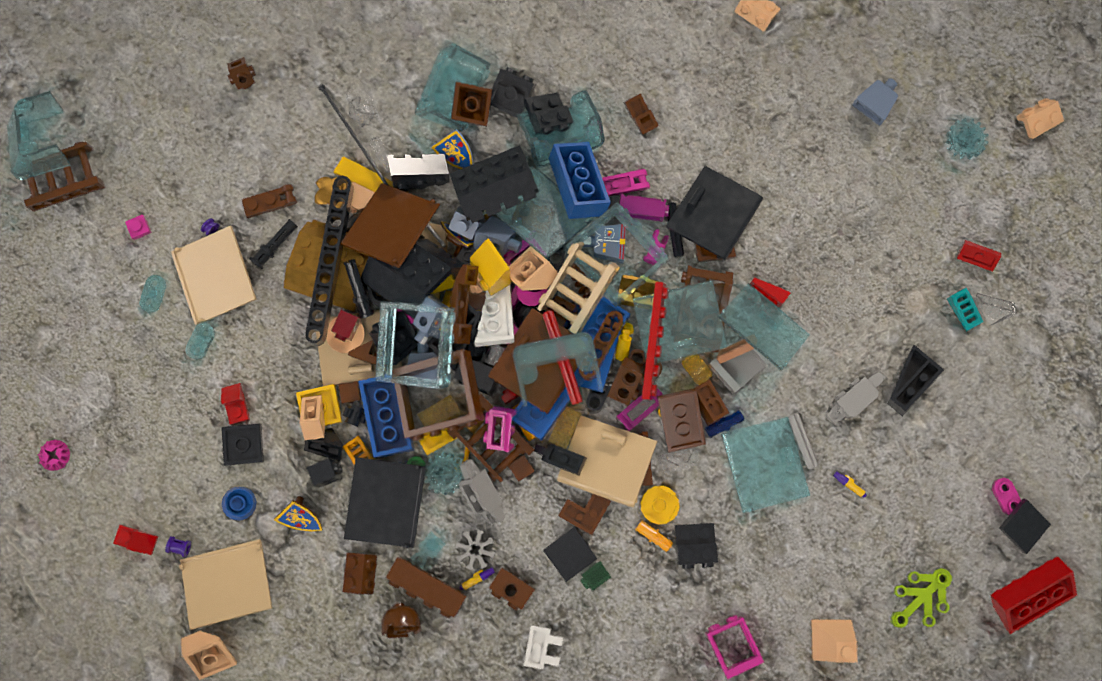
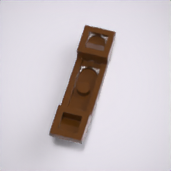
M463 264L452 288L449 321L454 343L470 344L472 325L466 324L470 285L477 286L479 266Z

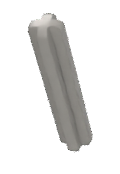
M798 413L788 416L806 466L808 469L816 468L818 462L800 415Z

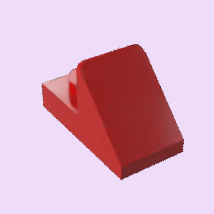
M241 383L221 388V405H224L226 408L229 424L234 425L250 420Z
M119 525L113 544L125 547L130 551L152 555L159 536L125 525Z

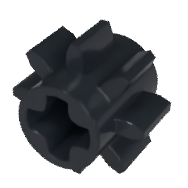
M354 404L350 408L345 407L342 416L346 417V423L356 427L360 423L365 424L364 408Z

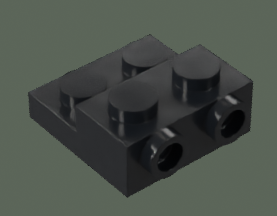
M507 67L506 70L500 68L492 87L490 105L520 119L525 109L523 101L525 98L532 96L537 84L533 83L534 79L527 75H523V77L516 75L517 71L510 67Z
M558 92L527 97L523 101L536 135H549L554 131L565 132L573 124L568 106H563Z
M392 310L384 315L385 320L379 321L372 326L373 330L369 334L377 349H383L391 365H397L420 342L414 339L416 333L405 313Z
M714 523L674 525L677 565H682V569L694 568V564H702V568L714 567V563H718Z

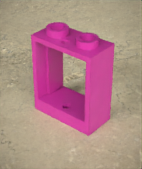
M737 615L727 618V623L723 625L717 623L708 627L709 631L705 633L727 679L764 663L744 618L741 616L737 617ZM739 624L753 655L727 667L713 636Z

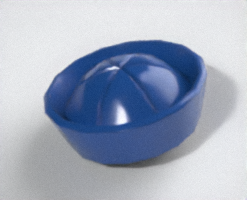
M238 486L231 488L222 498L223 512L232 520L241 521L247 519L256 509L257 501L255 495L246 487Z

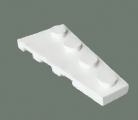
M511 284L492 296L486 291V299L482 308L481 321L478 325L475 347L515 343Z

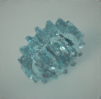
M966 118L961 122L959 120L956 121L946 134L949 138L946 144H951L948 150H954V156L960 154V159H963L965 156H967L968 160L973 156L978 157L980 152L982 153L986 149L984 146L988 144V141L985 139L989 134L983 133L986 127L980 128L981 122L974 124V119H971L969 122H967Z
M442 452L441 456L435 454V460L428 459L431 464L425 465L426 469H428L425 472V476L428 479L424 482L430 484L429 490H434L436 494L447 495L448 492L453 494L454 488L460 489L459 482L463 480L461 478L463 475L460 469L461 463L459 464L460 458L455 457L454 454Z

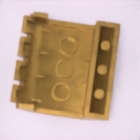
M317 220L307 221L299 231L286 265L284 289L312 298L326 223ZM331 239L329 245H336L338 239ZM343 246L333 300L334 306L352 312L356 311V304L352 301L354 294L343 263L356 259L361 277L369 256ZM334 257L326 259V264L334 262ZM324 276L322 283H328L331 276ZM322 294L319 300L326 301L327 294Z

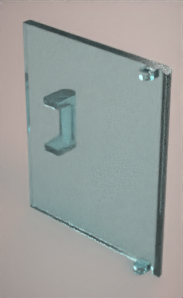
M536 168L535 170L532 169L531 173L539 190V193H536L537 197L524 202L522 195L518 196L521 204L506 209L503 202L500 204L503 211L496 215L547 259L591 223L594 217L569 219L558 185Z
M713 280L669 290L668 298L664 300L666 317L665 319L662 318L664 335L663 338H660L659 346H662L661 357H658L657 363L728 348ZM654 293L633 298L645 358H647Z
M749 283L718 316L721 321L780 371L788 365L791 358L810 336L809 333Z
M788 417L721 434L743 513L810 496Z

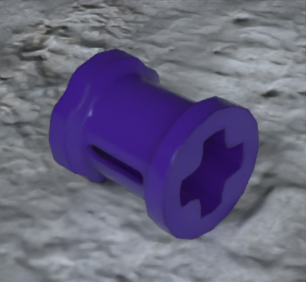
M170 536L165 552H173L186 558L191 549V541H182L174 536Z

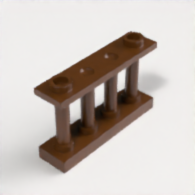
M77 142L74 146L32 160H23L20 164L14 165L18 172L26 175L31 192L30 198L24 200L25 206L34 212L105 188L104 182L99 177L93 176L87 157L88 152L94 151L93 147L87 142ZM76 156L80 157L85 174L84 180L75 182L69 162L70 158ZM58 162L62 163L67 180L66 186L57 188L51 168L52 164ZM40 168L44 169L49 186L48 192L39 194L33 174L34 170Z
M479 393L482 412H489L493 406ZM496 416V426L499 424L502 427L503 417ZM485 423L467 441L459 434L465 426L459 427V431H446L453 439L457 437L489 470L487 474L494 482L496 480L500 483L503 481L499 474L520 454L526 453L530 455L534 451L515 430L511 436V439L517 443L515 449L498 466L492 469L486 460L496 450L486 449L479 455L472 448L484 436L485 431H488V424ZM501 436L494 442L501 443Z

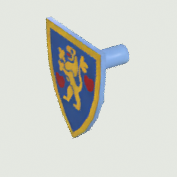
M457 129L431 146L436 154H445L446 162L456 168L462 169L473 164L470 147Z

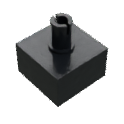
M485 346L478 360H472L478 391L492 396L497 382L488 377L493 369L488 364L494 349H488ZM459 364L453 378L456 383L464 386Z

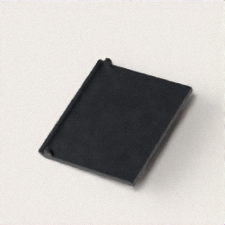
M704 166L666 225V228L717 255V259L722 258L726 261L763 201V197L715 170Z
M356 457L344 539L401 546L406 549L414 548L426 467Z

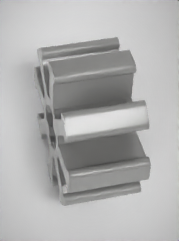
M477 530L476 541L472 539L470 531L463 534V536H466L469 545L462 544L460 541L456 543V548L467 549L465 554L457 556L459 562H462L468 556L471 557L467 569H475L474 563L476 558H478L481 568L487 567L488 563L483 559V554L491 556V558L495 557V551H486L484 548L489 544L495 543L493 538L490 537L486 542L480 543L482 535L485 533L481 530ZM474 544L481 547L477 556L476 553H471L472 545Z

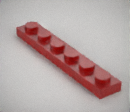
M656 281L642 399L653 400V396L656 397L657 395L655 378L659 376L660 371L657 360L658 357H661L662 346H659L660 338H663L664 326H662V318L665 319L666 317L664 300L668 298L669 288L666 287L664 282Z

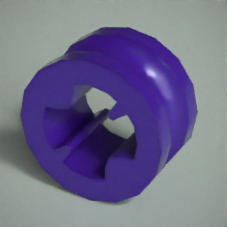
M210 218L203 223L201 231L203 233L206 232V236L217 232L220 225L214 223V219Z

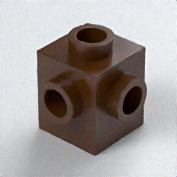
M245 57L227 64L230 73L227 75L231 85L235 84L238 90L250 88L255 83V70L252 65L248 66Z

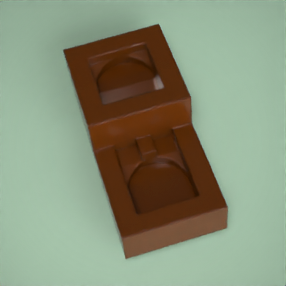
M641 93L623 102L642 135L659 126Z

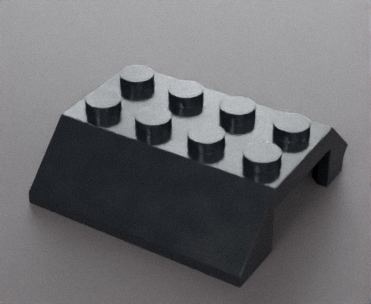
M520 145L450 173L463 213L467 221L471 220L472 223L485 218L482 212L486 210L489 217L503 211L500 205L503 202L506 209L521 204L518 196L522 195L524 202L536 198V193H539Z
M421 235L401 267H395L369 256L361 275V280L365 285L415 319L425 298L450 275L455 280L464 263L455 257L452 258L450 253L442 248H438V245Z

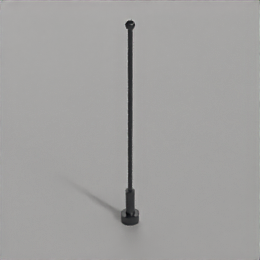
M320 84L318 86V89L324 93V95L326 96V98L328 99V101L330 102V104L332 105V107L334 108V110L336 111V113L338 114V116L340 117V119L342 120V122L344 123V125L346 126V128L348 129V131L350 132V134L352 135V137L354 138V140L356 141V143L358 144V146L360 147V149L362 150V152L364 153V155L366 156V158L368 159V161L370 162V164L372 165V167L374 168L382 182L389 186V184L387 183V181L385 180V178L383 177V175L381 174V172L379 171V169L377 168V166L375 165V163L373 162V160L371 159V157L369 156V154L367 153V151L365 150V148L363 147V145L361 144V142L359 141V139L357 138V136L355 135V133L353 132V130L351 129V127L349 126V124L347 123V121L345 120V118L343 117V115L341 114V112L339 111V109L337 108V106L325 90V85Z

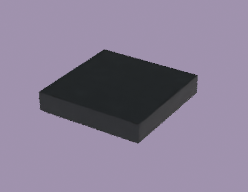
M262 424L221 427L224 466L264 462Z
M1023 498L999 529L1023 553L1028 554L1051 524L1027 499Z
M575 527L543 550L565 582L598 559Z

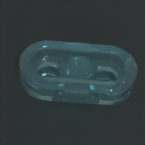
M152 275L145 282L139 304L148 313L156 312L160 308L166 290V281L161 276ZM157 281V285L152 287V283ZM151 299V304L147 305V300Z
M203 322L195 327L185 348L186 354L190 358L199 360L205 356L215 336V329L212 325ZM205 330L209 332L207 336H203ZM199 347L200 351L195 353V348Z

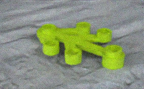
M942 568L936 569L932 574H919L912 571L907 575L910 583L916 584L920 581L931 583L926 588H911L903 585L895 586L893 592L897 597H904L906 595L917 597L902 612L896 611L892 613L890 621L895 627H905L908 624V617L924 603L922 623L926 627H933L936 620L932 616V594L936 590L938 591L936 610L940 613H947L950 607L946 602V588L951 584L952 576L948 570ZM912 574L917 575L916 581L911 579ZM941 575L945 576L944 582H941L939 580V577ZM900 587L903 589V594L901 595L897 593ZM942 603L945 604V610L943 611L940 610V604ZM899 616H902L904 619L901 624L897 621ZM927 617H930L932 620L929 625L926 623Z

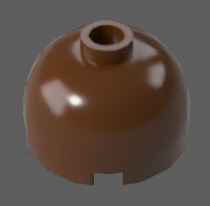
M404 603L394 604L382 616L381 633L382 636L387 634V638L409 637V632L414 631L415 635L421 631L418 613L413 608L405 606Z

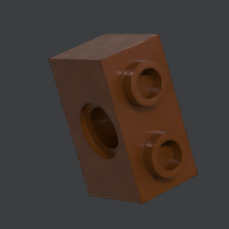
M503 567L489 587L492 590L491 595L499 600L503 597L508 601L507 605L516 611L518 608L521 610L524 608L535 588ZM511 584L516 587L517 592L514 596L507 595L505 591L507 585Z

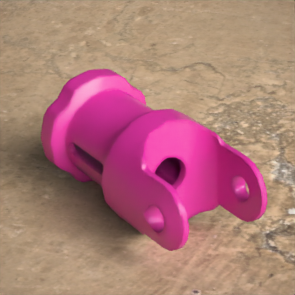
M658 229L653 232L649 242V250L647 255L643 257V261L654 266L659 265V257L661 252L665 250L669 236L665 235L660 243L657 239L659 235Z

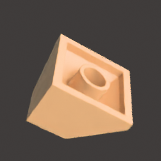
M531 246L509 266L510 280L522 291L547 289L558 274L551 263Z
M811 619L812 660L857 662V641L852 620Z
M198 631L181 638L182 657L199 680L237 665V661L220 637Z

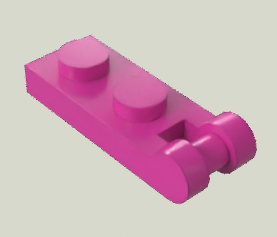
M646 169L602 177L609 197L620 195L621 193L625 194L650 189V184L646 180ZM634 178H639V183L635 184Z

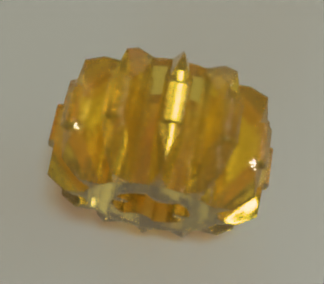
M698 353L688 354L681 361L682 366L696 384L701 385L712 377V371Z

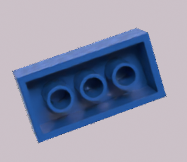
M590 143L554 144L548 159L568 218L605 216L611 202Z
M393 373L358 381L373 457L379 459L414 451L413 440L404 437Z

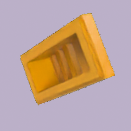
M359 435L343 446L354 465L355 456L362 451L364 453L359 456L360 458L368 457V459H375ZM358 444L360 445L359 448L351 452V449L356 447Z

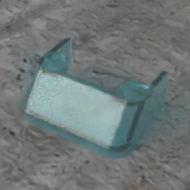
M50 91L19 100L15 104L8 122L7 135L11 173L18 180L28 179L70 166V162L57 144L39 149L37 143L29 138L28 123L64 113V110Z
M581 332L519 345L513 352L524 407L528 406L524 385L531 384L537 379L538 372L536 366L575 358L577 367L581 371L588 372L594 370L597 388L599 391L603 390L593 339L588 333Z

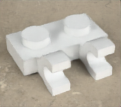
M531 625L524 666L544 669L545 664L558 666L560 657L546 655L548 643L562 646L564 637L550 635V628Z

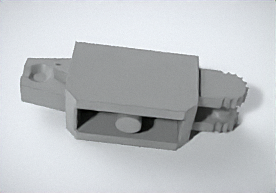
M876 372L868 378L863 377L859 379L857 377L849 384L851 388L848 391L842 390L835 396L836 401L833 403L834 406L826 414L831 423L835 424L844 417L847 419L856 417L878 397L876 387L884 381L883 374Z
M472 459L466 460L460 465L464 479L460 481L459 487L473 513L483 515L489 524H494L496 521L502 522L505 515L500 505L503 502L485 469L479 470Z

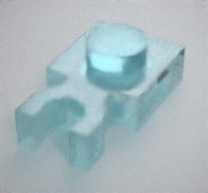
M431 531L418 545L422 550L415 553L411 559L414 561L418 556L422 557L423 561L419 566L423 568L427 563V558L430 556L434 559L446 543Z

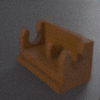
M711 380L695 387L700 413L707 426L729 414L727 407Z

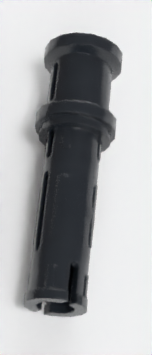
M288 219L266 245H261L260 250L253 257H250L249 260L262 270L263 265L270 258L274 257V252L298 226Z
M356 259L348 260V262L345 261L343 264L345 265L354 294L352 301L356 304L357 316L360 319L372 316L374 310L371 309L368 300L370 296L368 293H365Z

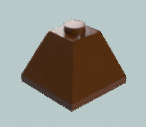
M455 82L451 120L487 127L492 89Z

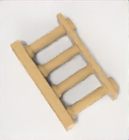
M583 242L571 245L567 252L569 256L547 293L540 297L538 301L540 305L537 308L539 311H542L549 307L569 320L572 325L569 331L574 334L581 333L620 268L615 263L604 266L581 251L584 246ZM576 258H579L600 272L601 278L598 282H593L571 267ZM567 274L590 288L592 293L589 298L584 299L561 284ZM557 290L580 305L582 309L578 315L572 314L552 300Z

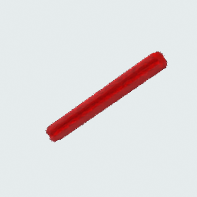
M544 312L543 318L571 404H579L583 400L554 312Z

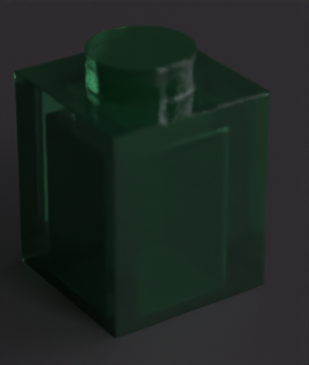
M598 561L581 574L583 578L580 581L586 590L590 588L594 591L612 577L601 561Z

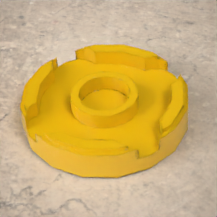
M654 486L648 489L640 502L641 512L649 522L657 525L673 521L680 508L676 493L665 486Z

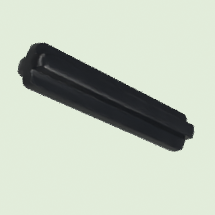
M675 202L666 204L669 206L668 222L677 210ZM670 230L674 257L684 256L682 237Z

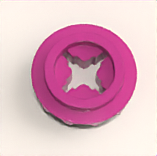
M60 440L46 441L40 447L41 450L38 454L39 463L44 469L57 471L68 463L70 450L64 442ZM48 451H50V452H55V451H56V455H57V457L60 458V459H54V458H52V459L50 460L51 455L48 453Z

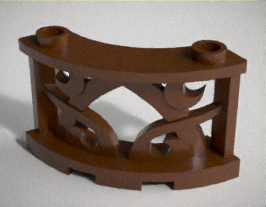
M688 265L686 272H682L681 283H684L677 322L676 325L672 326L671 336H674L673 344L679 342L711 348L712 352L719 353L723 340L725 310L728 307L733 286V272L726 271V273L692 268L691 265ZM692 276L706 279V286L702 288L701 282L697 280L698 285L693 287L691 285ZM710 280L721 281L723 283H716L710 285ZM687 290H689L693 294L686 300ZM711 291H713L712 296L716 294L719 297L716 302H713L710 298ZM706 294L707 302L711 307L717 309V313L705 316L701 323H699L694 317L690 305L697 298ZM683 311L685 312L688 320L682 321ZM708 319H712L713 322H714V325H713L712 327H710V326L707 324V325H706V328H705V327H704L705 322H706ZM686 325L689 327L688 333L692 332L694 328H696V335L691 336L682 334L683 326ZM700 333L711 339L699 337Z

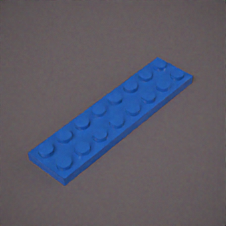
M602 297L581 333L575 335L591 345L609 312H620L623 316V326L629 319L630 313ZM615 317L614 319H612V318L610 319V320H611L610 329H611L613 332H614L615 330L612 329V326L614 325L615 322L619 323L618 317ZM603 333L600 339L603 342H608L611 339V335ZM596 349L591 353V356L598 359L602 356V351ZM591 361L589 368L583 369L585 375L591 372V366L593 364ZM578 367L574 375L580 388L585 380L581 378ZM564 388L548 415L522 399L516 408L517 414L512 417V421L542 441L570 402L567 388Z

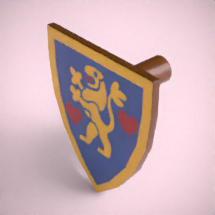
M440 222L442 228L448 234L446 240L457 246L453 254L454 257L458 256L463 246L466 248L473 246L474 240H470L448 228L450 223Z
M297 496L296 501L292 500L274 518V521L292 529L301 531L323 530L316 514L303 505L304 498L301 496Z

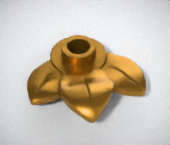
M326 176L316 181L319 190L315 194V204H330L333 183L336 178L331 179ZM343 183L340 186V190H344L347 188L346 183ZM342 201L338 202L336 208H341L344 203Z

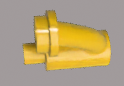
M631 323L624 324L621 330L622 335L618 337L615 358L619 361H623L625 357L628 358L632 341L630 334L634 333Z

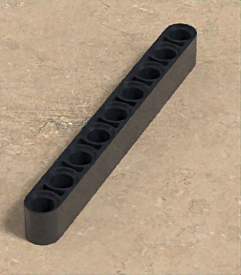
M344 175L338 176L333 183L305 337L314 346H321L326 341L343 251L341 242L346 235L353 198V184ZM343 183L348 184L346 189L340 190V186ZM338 202H345L342 208H336ZM341 220V224L338 227H333L334 221ZM337 238L338 242L336 245L330 246V240ZM334 257V262L326 264V259ZM324 276H331L328 283H322ZM322 294H327L326 301L319 302V297ZM318 313L324 314L321 321H315ZM320 332L319 339L313 341L312 334Z

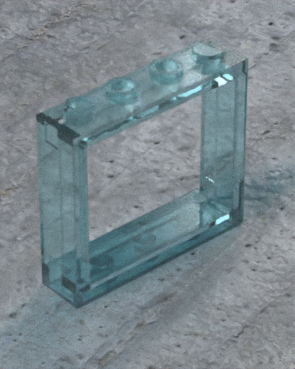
M618 202L570 241L564 250L567 253L572 244L584 242L611 218L616 216L652 255L657 263L620 294L611 284L609 285L604 295L615 307L653 276L669 260L668 255L664 252L665 249L659 248L653 236L649 233L646 234L640 222L636 219L633 220L629 215L628 209H624ZM576 258L574 262L593 282H598L601 278L600 272L579 258Z
M381 302L375 381L435 389L448 388L451 381V374L449 372L452 362L451 345L454 341L452 333L455 322L454 308L400 302ZM397 309L441 313L437 380L392 374Z

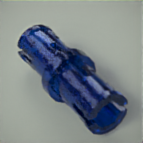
M737 410L729 416L722 417L719 421L706 426L705 430L708 436L713 438L723 431H729L731 427L745 421L741 411Z

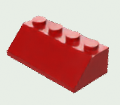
M1058 556L1046 561L1038 568L1030 570L1024 576L1013 580L1010 584L997 589L990 595L993 608L1009 634L1014 633L1077 596L1074 571Z

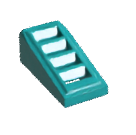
M967 288L947 298L966 331L984 322ZM962 297L964 300L958 303L957 299ZM967 304L968 307L962 310L960 306ZM970 310L972 313L965 317L963 313ZM975 317L976 320L968 324L967 320Z

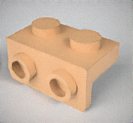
M740 0L735 13L760 30L765 31L781 8L769 0Z
M1049 98L1038 101L1037 105L1024 109L1021 114L1016 116L1017 120L1024 122L1028 137L1031 139L1036 138L1064 121L1059 102Z

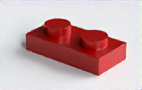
M964 240L957 253V259L992 272L1002 257L998 251Z

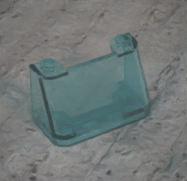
M453 42L442 48L418 101L415 115L454 130L457 129L460 132L466 130L470 123L451 120L455 82L478 86L479 82L488 78L491 63Z
M587 90L578 92L571 97V107L568 108L573 124L565 132L554 131L549 135H536L527 111L516 115L532 159L537 167L542 168L550 165L548 158L554 144L589 142L592 150L603 145L605 137L602 120Z

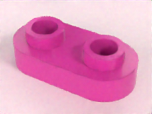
M999 478L993 482L992 491L1002 511L1006 515H1010L1014 510L1011 508V503L1014 502L1017 506L1021 501L1013 483L1007 478ZM1003 484H1005L1007 487L1006 491L1002 490Z

